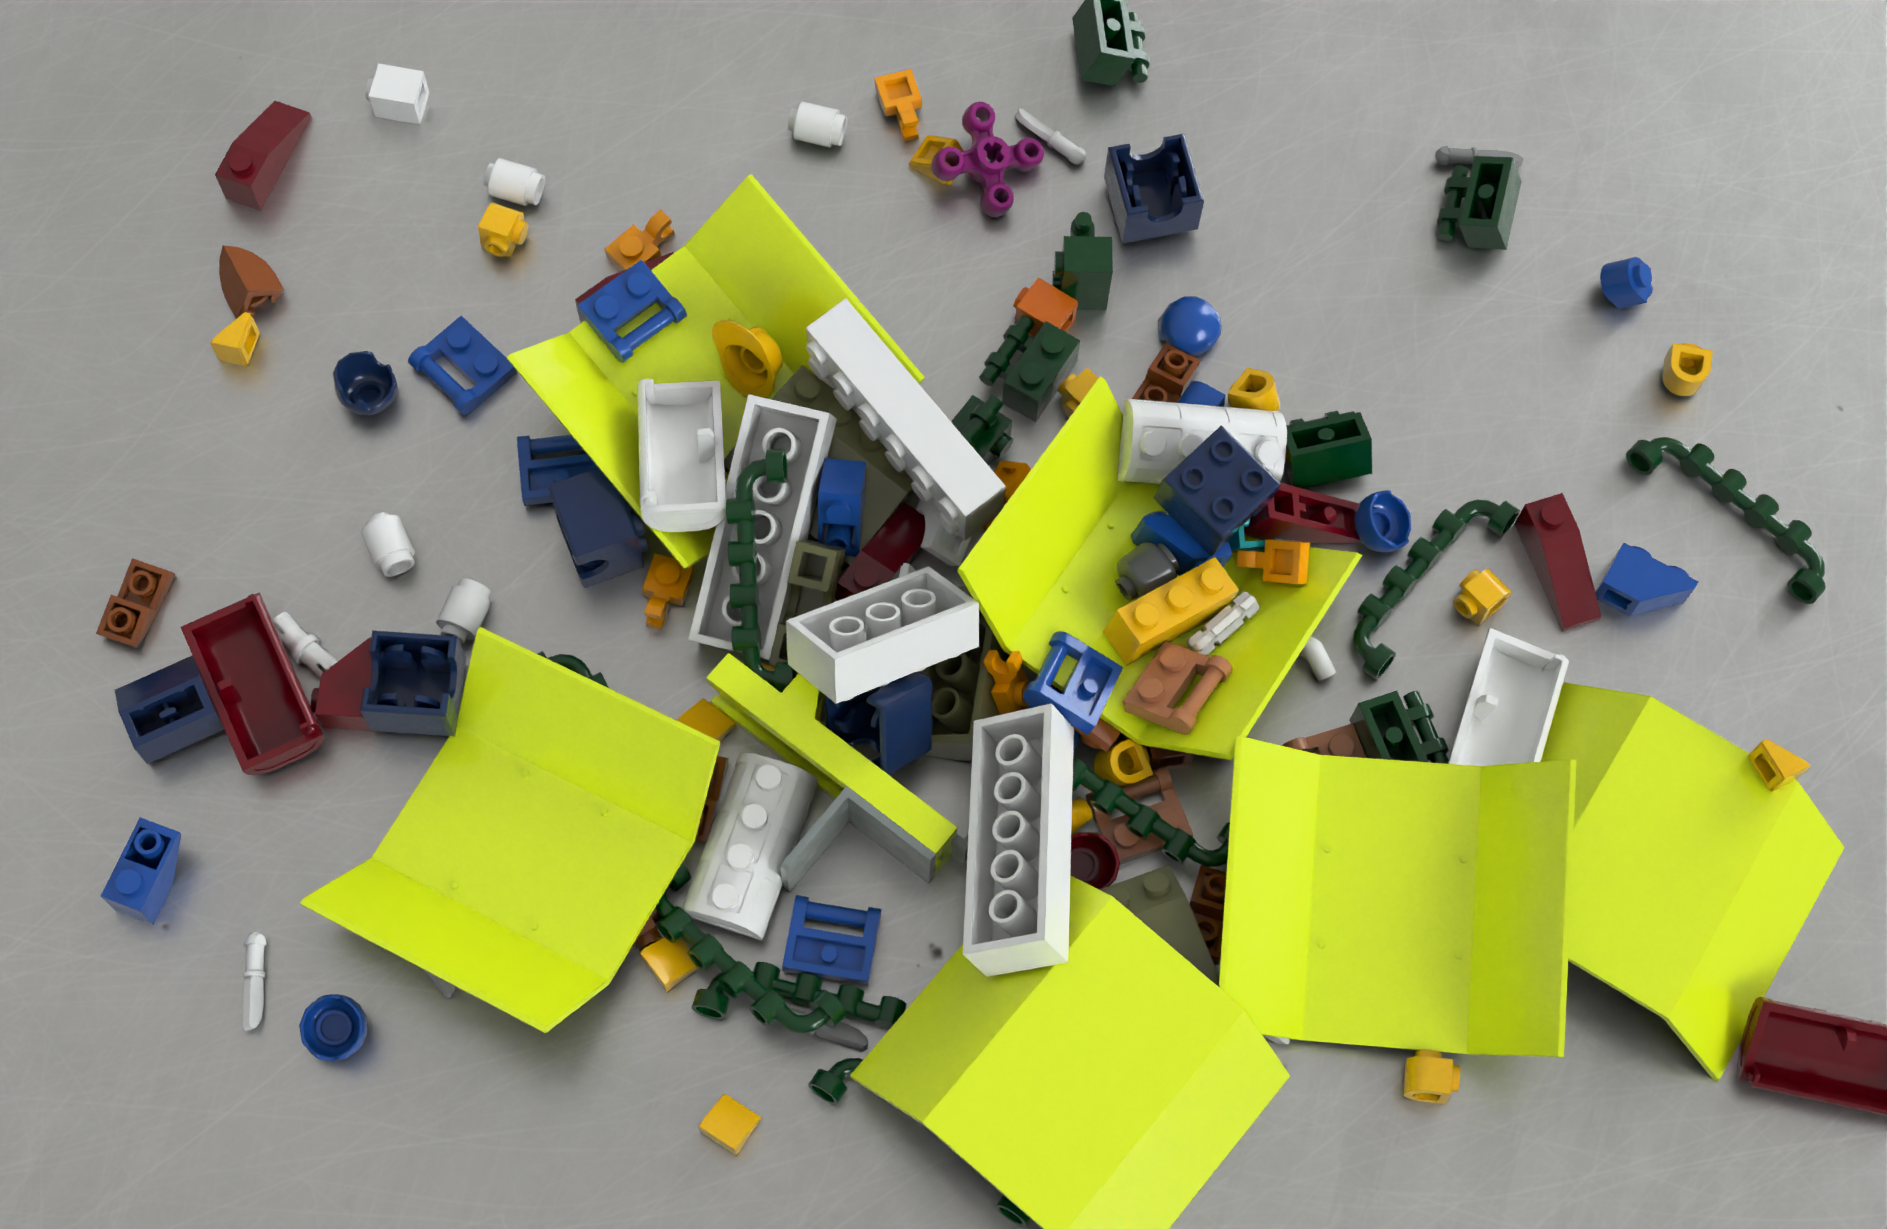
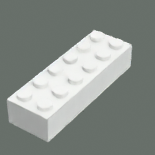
M846 298L806 327L808 344L805 347L810 357L807 362L812 371L820 380L827 378L836 388L833 390V394L838 402L847 411L853 408L861 418L859 425L864 433L872 441L880 440L887 449L885 456L890 464L898 472L906 471L913 480L911 486L914 492L924 503L928 501L933 503L940 512L937 514L939 521L950 534L953 535L957 532L965 541L1000 513L1004 507V483Z
M748 394L725 488L726 500L736 498L737 478L743 468L753 461L765 459L767 450L785 449L788 464L787 483L768 484L767 477L761 476L755 480L752 488L755 502L754 536L757 545L756 581L759 589L758 625L761 632L760 658L770 660L777 625L782 622L790 599L791 583H787L796 541L808 539L818 498L824 459L828 457L837 419L827 412ZM725 515V518L715 528L688 640L733 651L731 632L733 626H741V609L731 608L730 585L740 582L739 566L730 567L728 542L738 541L737 524H728Z
M1052 703L974 721L963 956L986 977L1068 963L1074 728Z

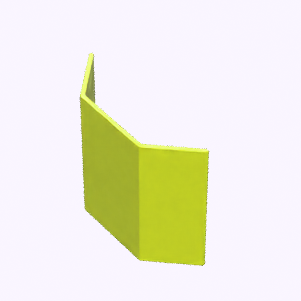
M752 174L744 179L682 248L651 270L671 296L675 297L682 304L687 313L686 318L677 324L674 322L670 323L633 350V356L623 363L616 359L586 321H583L566 334L514 352L506 357L642 520L637 383L640 380L653 379L654 384L720 381L724 459L737 443L748 397L738 392L724 374L720 356L712 336L714 324L721 320L733 321L748 330L753 327L763 328L779 346L783 356L782 367L775 377V388L767 399L772 400L776 393L802 365L814 373L807 362L810 357L805 347L808 344L806 327L845 298L918 384L925 379L924 375ZM657 303L653 304L617 330L616 334L622 338L662 309ZM725 472V488H726V484H727V480H728V475H729V474H727L726 472ZM716 526L706 530L663 532L651 527L649 528L683 569H686L709 556Z
M1100 376L960 565L957 572L973 599L979 603V610L1003 651L1009 655L1012 651H1020L1023 660L1022 664L1036 674L1039 673L1052 647L1049 645L1052 635L1059 631L1072 635L1122 666L1123 669L1100 718L1140 745L1232 760L1235 755L1236 736L1247 737L1362 555L1358 552L1309 547L1307 584H1290L1262 581V568L1236 567L1237 553H1232L1231 558L1223 568L1239 589L1234 599L1242 592H1247L1257 600L1256 602L1260 608L1249 620L1244 618V624L1220 645L1215 643V650L1208 655V657L1212 655L1221 656L1231 664L1232 672L1224 682L1218 683L1196 715V725L1186 735L1125 712L1123 700L1160 648L1126 666L1104 635L1103 631L1115 611L1136 600V598H1133L1131 601L1126 599L1115 583V580L1119 578L1117 562L1137 547L1132 542L1131 534L1144 516L1157 511L1169 514L1153 499L1160 484L1117 481L1123 414L1106 380ZM1245 536V542L1261 541L1259 539ZM1207 622L1174 639L1171 643L1190 649L1187 643L1188 639L1198 630L1203 632V626ZM1066 655L1052 685L1061 691L1063 690L1077 663L1076 659ZM1197 674L1175 708L1182 707L1202 678V675Z
M479 627L473 645L455 736H449L373 856L304 897L300 904L533 1028L547 1033L606 988L612 981L695 842L721 743L700 731Z
M1563 682L1541 761L1577 760L1568 961L1662 1017L1710 1077L1718 1082L1742 1039L1753 1003L1756 998L1764 997L1845 847L1798 781L1795 780L1771 792L1750 761V753L1652 696Z
M1236 736L1219 988L1246 1010L1261 1034L1265 1036L1301 1041L1408 1050H1432L1468 1055L1564 1057L1577 760L1567 759L1489 766L1319 755Z
M1070 875L1068 963L986 977L963 956L962 944L849 1077L923 1124L1042 1229H1169L1290 1075L1242 1006L1113 896Z

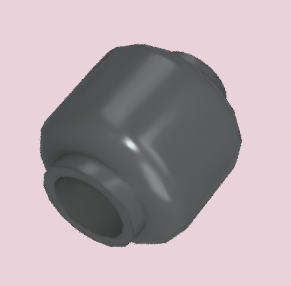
M1146 541L1119 559L1117 562L1119 578L1115 580V583L1126 599L1130 601L1133 598L1138 599L1177 578L1176 571L1179 570V564L1172 552L1164 544L1158 543L1155 545Z

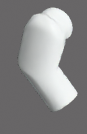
M1310 637L1299 656L1307 659L1317 680L1321 681L1335 674L1336 670L1323 644L1318 639Z

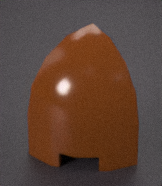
M222 246L219 259L221 287L235 318L237 319L244 312L251 313L252 316L255 315L253 308L264 303L268 298L271 303H274L284 288L267 262L248 250L234 246Z

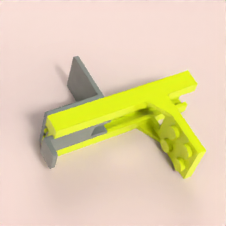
M728 653L706 678L707 684L720 693L718 696L715 695L710 701L714 707L736 723V726L783 762L797 766L816 777L818 780L817 788L834 800L782 862L783 888L787 891H793L849 823L928 884L931 883L953 854L965 863L968 852V835L962 838L957 834L958 827L821 724L825 694L799 673L781 693Z

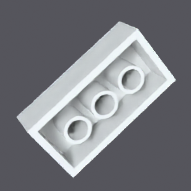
M926 567L786 620L788 665L834 703L847 701L854 698V696L877 687L885 686L894 680L914 672L923 671L929 666L949 658H955L964 652L979 647V603L932 568Z

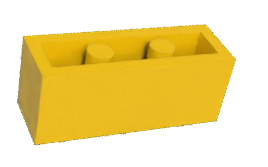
M1216 557L1117 609L1103 633L1127 666L1160 648L1165 640L1171 642L1211 620L1231 603L1239 589Z

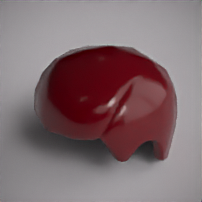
M1098 832L1072 834L1070 875L1099 890L1110 886L1116 880L1120 866L1116 847L1104 835Z

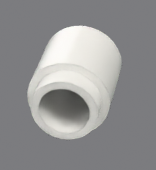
M802 101L799 108L793 107L791 110L788 130L794 131L793 138L795 140L829 148L832 144L841 146L847 126V115L839 114L838 109Z
M498 158L495 164L490 163L484 176V186L488 187L490 196L527 206L529 203L537 205L543 194L545 175L537 173L536 168Z
M387 512L371 516L366 521L361 534L376 568L382 570L383 574L388 577L400 575L411 569L415 564L413 559L415 551L400 517L389 515Z
M466 578L460 579L458 585L452 586L436 621V624L442 629L441 635L457 636L460 643H464L465 639L474 640L476 632L490 607L491 602L488 598L491 591L483 584Z

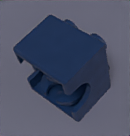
M1185 134L1163 137L1162 145L1158 149L1142 155L1130 153V144L1108 147L1104 179L1122 244L1198 229L1204 199Z
M1221 425L1162 479L1153 499L1213 557L1228 543L1234 533L1248 519L1254 518L1271 502L1282 484Z
M599 468L549 485V493L556 508L557 521L583 587L587 588L643 568L642 552L648 551L649 548L644 536L645 530L641 518Z
M372 630L369 649L372 659V678L370 688H363L360 712L370 730L455 736L466 656L458 637Z
M914 672L885 686L874 688L837 704L825 695L826 727L850 746L871 744L872 748L880 753V756L871 762L888 775H891L929 752L932 748L931 694L933 686L931 679L922 672Z

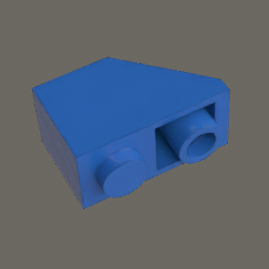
M824 459L818 491V542L845 548V556L856 557L860 552L866 493V462Z
M1163 511L1152 512L1144 516L1131 534L1132 542L1137 546L1146 541L1155 545L1158 543L1164 544L1172 552L1179 564V570L1176 571L1179 576L1214 557L1224 567L1232 556L1228 541L1212 557L1170 515Z
M1623 543L1596 590L1597 600L1630 617L1683 604L1696 588L1699 581L1689 577L1685 570L1677 566H1668L1652 558L1651 554L1645 549Z
M140 817L101 897L114 910L154 925L173 886L181 833Z

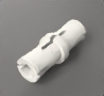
M283 612L273 619L279 625L278 627L275 626L283 645L291 651V658L297 664L300 663L307 666L319 679L323 672L338 662L321 646L322 640L316 634H308L291 618L289 613Z

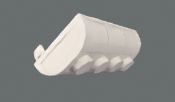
M653 379L640 380L637 383L641 516L644 523L653 529L663 532L700 531L718 525L726 515L720 381L654 384Z
M1125 399L1117 481L1160 484L1162 479L1222 425L1280 482L1283 476L1287 444L1286 421L1283 414L1278 411Z
M1489 628L1448 764L1489 766L1540 762L1569 664L1566 656L1551 653Z
M753 753L739 754L682 907L692 919L763 940L783 884L781 864L797 845L818 786L816 777L797 766Z

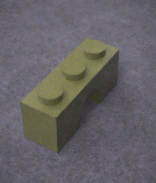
M808 539L796 541L787 583H791L790 599L782 622L777 625L768 665L775 666L777 662H788L786 620L834 603L838 587L837 582L840 579L845 557V548Z

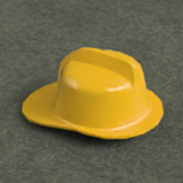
M721 320L715 323L712 329L713 341L720 356L724 374L731 385L746 397H748V394L763 398L771 396L775 388V377L782 367L783 359L781 350L775 340L763 328L753 327L748 330L744 326L728 320Z

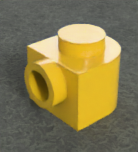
M493 202L490 203L478 225L481 247L495 256L511 257L516 244L522 245L528 232V223L524 221V213Z
M1673 343L1664 358L1662 379L1665 387L1678 396L1695 394L1710 373L1713 351L1702 349L1692 343Z
M1088 367L1078 376L1074 373L1070 374L1057 388V391L1062 395L1061 403L1063 404V410L1069 418L1098 380V377Z
M1246 368L1238 380L1231 385L1227 393L1228 402L1234 408L1279 411L1280 400L1274 378L1265 371Z
M1474 569L1459 584L1462 591L1453 600L1456 610L1463 617L1470 618L1479 627L1505 604L1512 595V591L1490 569H1485L1482 572Z
M1130 738L1116 742L1107 752L1101 749L1094 759L1095 774L1115 783L1119 787L1136 783L1154 775L1149 764L1147 750L1143 745L1137 744Z
M1418 1050L1415 1052V1056L1406 1059L1404 1096L1406 1098L1421 1102L1446 1104L1451 1096V1092H1458L1460 1065H1453V1059L1442 1058L1440 1052L1432 1050Z

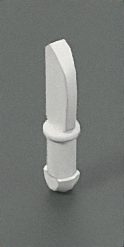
M1018 109L1015 118L1029 130L1047 141L1049 148H1054L1074 164L1080 165L1084 163L1086 159L1084 149L1079 148L1062 136L1060 131L1052 130L1024 109Z
M259 932L250 933L244 943V946H246V969L243 973L245 980L242 1027L245 1031L256 1028L263 1014V978L266 975L263 971L264 947L267 945L265 937Z

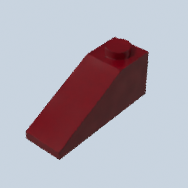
M274 101L232 142L215 173L226 199L260 211L262 210L311 118L310 112Z
M1281 483L1282 485L1271 502L1254 518H1250L1248 527H1244L1245 536L1259 540L1282 539L1283 541L1358 544L1361 541L1355 531L1354 514L1360 503Z
M1563 493L1525 504L1514 525L1561 630L1566 631L1600 620L1602 616L1581 534Z
M904 503L865 545L838 580L835 599L839 601L899 578L900 568L903 566V563L911 565L922 550L921 544L925 533L924 515L907 503Z

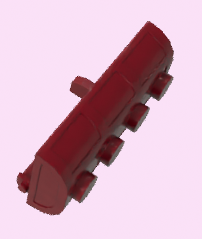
M260 592L251 594L241 601L180 627L244 773L247 775H260L277 770L311 754L321 746L324 741V735Z
M1758 997L1750 1010L1739 1048V1079L1748 1081L1751 1087L1887 1116V1024Z

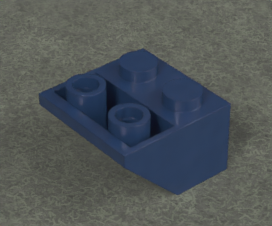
M193 655L115 689L118 712L134 749L146 764L224 730Z

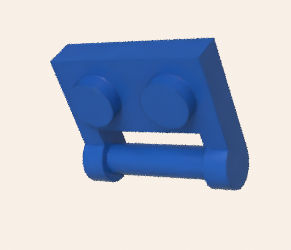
M642 259L577 306L579 314L621 363L633 356V350L670 323L674 322L677 324L687 317L686 310L675 297L671 296ZM657 303L662 309L622 338L616 334L617 330L653 304Z
M462 316L457 318L427 345L415 349L408 358V363L417 372L423 371L454 401V407L462 415L470 414L517 374L516 369L506 357ZM440 356H443L474 387L465 390L435 361Z
M529 435L517 437L521 492L524 506L553 502L549 493L550 484L598 468L587 454L532 460L533 455L582 450L581 446L571 435L530 439Z
M1062 631L1055 632L1049 641V645L1052 647L1035 681L1028 683L1023 693V699L1032 707L1052 703L1072 726L1088 735L1096 726L1123 667L1072 635ZM1066 655L1076 659L1077 663L1062 692L1059 693L1051 688V685Z
M796 895L782 971L796 974L806 973L820 978L868 985L882 909L868 907V911L828 905L810 902L809 897ZM807 918L864 928L863 937L805 928L804 925Z

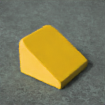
M927 135L908 164L914 170L942 184L951 185L954 180L942 181L936 178L931 170V162L936 153L942 148L949 146L955 147L960 151L964 150L957 139Z
M244 312L211 340L210 345L219 360L242 366L249 364L260 335L251 313Z
M704 698L677 719V721L720 742L736 725L733 720Z
M1769 739L1761 741L1749 754L1750 761L1771 792L1800 778L1811 767L1808 762Z
M664 937L639 952L643 962L666 992L699 969L688 956L687 951L689 948L681 937L675 943L670 942Z
M724 1093L703 1118L698 1128L701 1133L737 1156L761 1120V1117Z

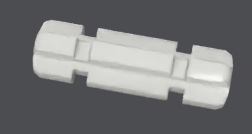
M1247 592L1239 594L1232 600V607L1229 605L1224 607L1203 626V632L1198 630L1188 639L1187 643L1190 650L1208 656L1215 650V643L1218 645L1223 643L1244 624V618L1249 620L1259 611L1260 607L1256 602L1257 600Z

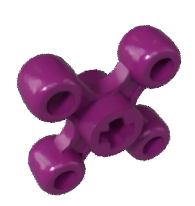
M979 101L972 103L962 116V126L972 138L971 149L960 151L955 147L948 146L942 148L933 157L931 170L936 178L942 181H951L960 174L968 173L972 179L981 182L983 185V193L980 198L982 210L991 217H999L1004 215L1014 202V194L1009 186L1005 185L1003 180L1005 169L1016 168L1021 172L1034 170L1043 160L1044 149L1042 144L1034 138H1024L1017 144L1008 146L1003 139L994 136L995 112L989 104Z

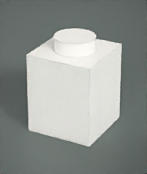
M378 63L374 78L370 77L366 85V99L370 101L375 117L420 125L430 93L424 71Z

